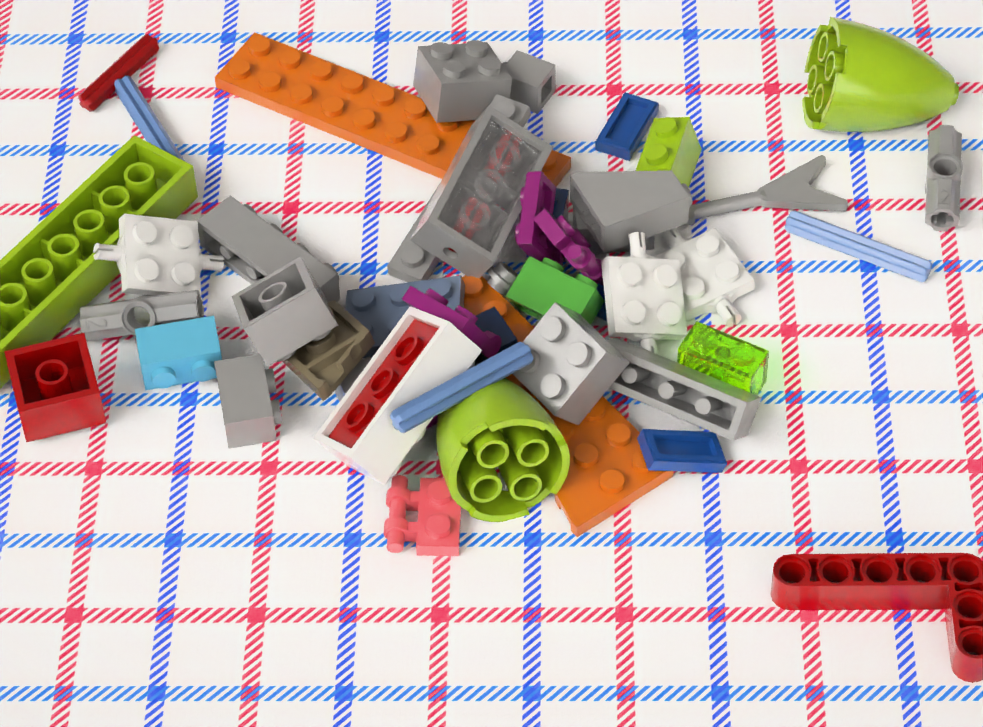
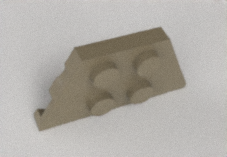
M335 300L328 302L338 326L331 329V332L325 338L319 341H310L298 348L289 359L282 361L323 401L329 398L375 344L370 331Z

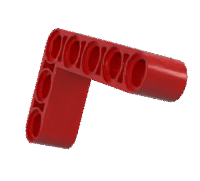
M970 553L788 554L781 556L774 563L770 595L776 606L784 610H944L950 663L953 673L965 682L974 683L983 680V561L979 557Z

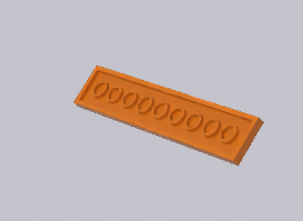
M255 32L215 76V84L218 89L440 179H443L469 128L475 122V120L436 123L420 97ZM552 150L541 171L556 187L571 169V157Z

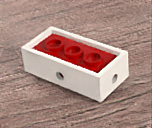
M410 306L313 439L346 466L385 485L388 479L399 471L402 460L412 446L422 439L426 432V427L433 419L425 421L406 433H401L392 425L391 412L474 367L475 359L482 350L449 321Z

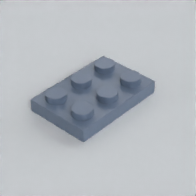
M462 276L347 290L345 309L370 331L375 342L362 359L372 358L410 307L402 300L410 286L423 293H426L428 288L434 290L449 301L447 307L455 310L457 305L464 308L465 284Z

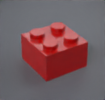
M84 333L4 351L26 443L106 423L100 391Z

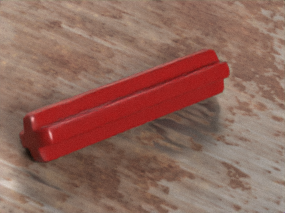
M149 34L143 35L79 94L80 106L86 108L89 112L96 110L115 92V80L122 79L124 76L131 77L159 51L158 40L155 37L152 38Z

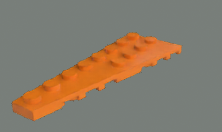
M463 276L462 279L465 284L464 308L476 316L495 307L516 336L517 341L523 342L534 327L500 293L491 287L483 276L480 278ZM513 374L505 377L523 388L539 402L553 419L568 445L570 453L569 471L564 484L555 495V502L559 509L563 510L571 525V531L576 537H579L673 477L674 471L648 470L637 440L640 432L603 396L582 422L576 425L554 416Z

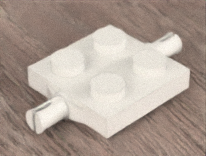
M124 214L119 218L120 237L117 245L96 243L93 250L95 260L117 262L121 273L122 293L157 296L199 290L201 296V270L221 272L224 267V262H222L224 257L222 255L201 253L198 238V221Z
M676 228L662 232V238L665 239L671 248L654 256V258L679 260L686 322L702 314L718 312L728 327H733V322L737 325L742 317L732 303L738 297L755 289L754 278L717 229L713 228L688 240H684Z
M634 232L628 235L631 256H607L601 261L609 337L629 338L639 342L641 348L657 354V341L662 339L681 340L688 335L680 262L678 259H659L648 256L646 253L645 233Z

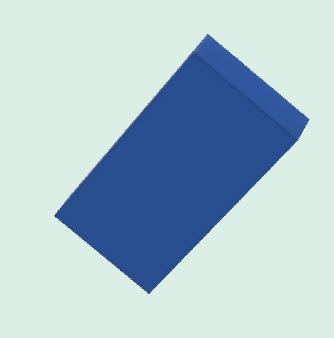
M625 92L596 139L595 150L630 161L658 114L659 103Z
M642 429L637 437L648 470L722 473L727 465L718 437L713 432Z

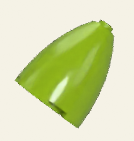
M830 17L828 25H819L808 52L804 72L809 73L807 80L809 97L804 96L802 106L805 123L811 129L835 132L885 131L920 123L946 112L951 105H955L957 102L959 86L955 83L954 77L937 60L908 41L863 23Z
M507 378L476 391L462 402L437 416V452L443 477L452 499L468 511L471 517L487 522H504L530 515L527 508L535 506L550 493L556 495L564 484L570 466L569 448L553 419L539 402L523 388ZM495 467H498L508 491L502 490V482Z

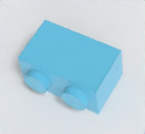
M214 315L135 329L145 391L158 388L164 389L198 381L205 382L217 378L214 361L222 360Z

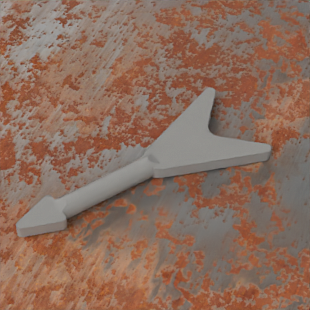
M820 155L760 187L755 192L689 206V221L684 225H694L696 219L758 206L765 208L846 211L848 200L811 186L826 165V157Z

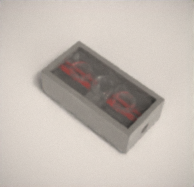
M488 105L469 128L410 241L466 276L480 278L495 263L522 210L520 192L525 187L527 172L541 171L553 146Z

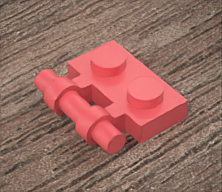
M394 476L391 488L386 493V505L390 508L389 518L384 522L383 533L385 538H387V550L392 553H399L404 548V542H416L417 556H459L462 507L452 499L445 479L420 478V491H410L406 476ZM406 511H418V522H408L406 520Z

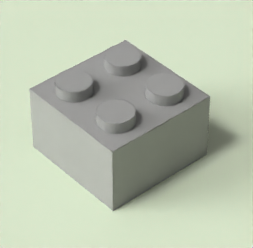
M471 40L462 44L437 42L429 46H418L413 86L436 123L476 120L490 105L496 94L510 99L512 77L488 42Z
M301 256L231 296L243 329L267 366L276 361L282 362L289 359L298 348L310 341H319L325 338L331 332V329L338 326L323 291Z
M555 302L523 341L525 345L531 348L534 358L532 363L514 372L513 375L554 416L579 425L630 362L579 313Z

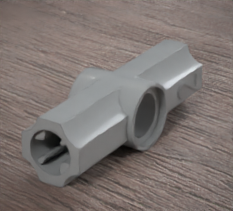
M940 125L935 130H930L928 135L927 175L924 188L926 194L925 223L930 225L934 231L947 232L950 228L958 226L960 218V185L963 170L961 160L962 133L950 125Z
M199 290L157 296L142 295L135 299L80 307L79 321L81 332L85 334L86 341L126 335L136 336L135 329L202 318L204 317V307ZM136 306H141L149 312L150 322L148 325L141 324L135 319L134 309Z

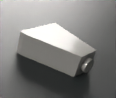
M672 170L576 172L570 174V202L603 253L629 245L628 235L630 233L643 232L646 239L687 224L689 221V206L693 202L692 195L688 186L685 183L681 184Z

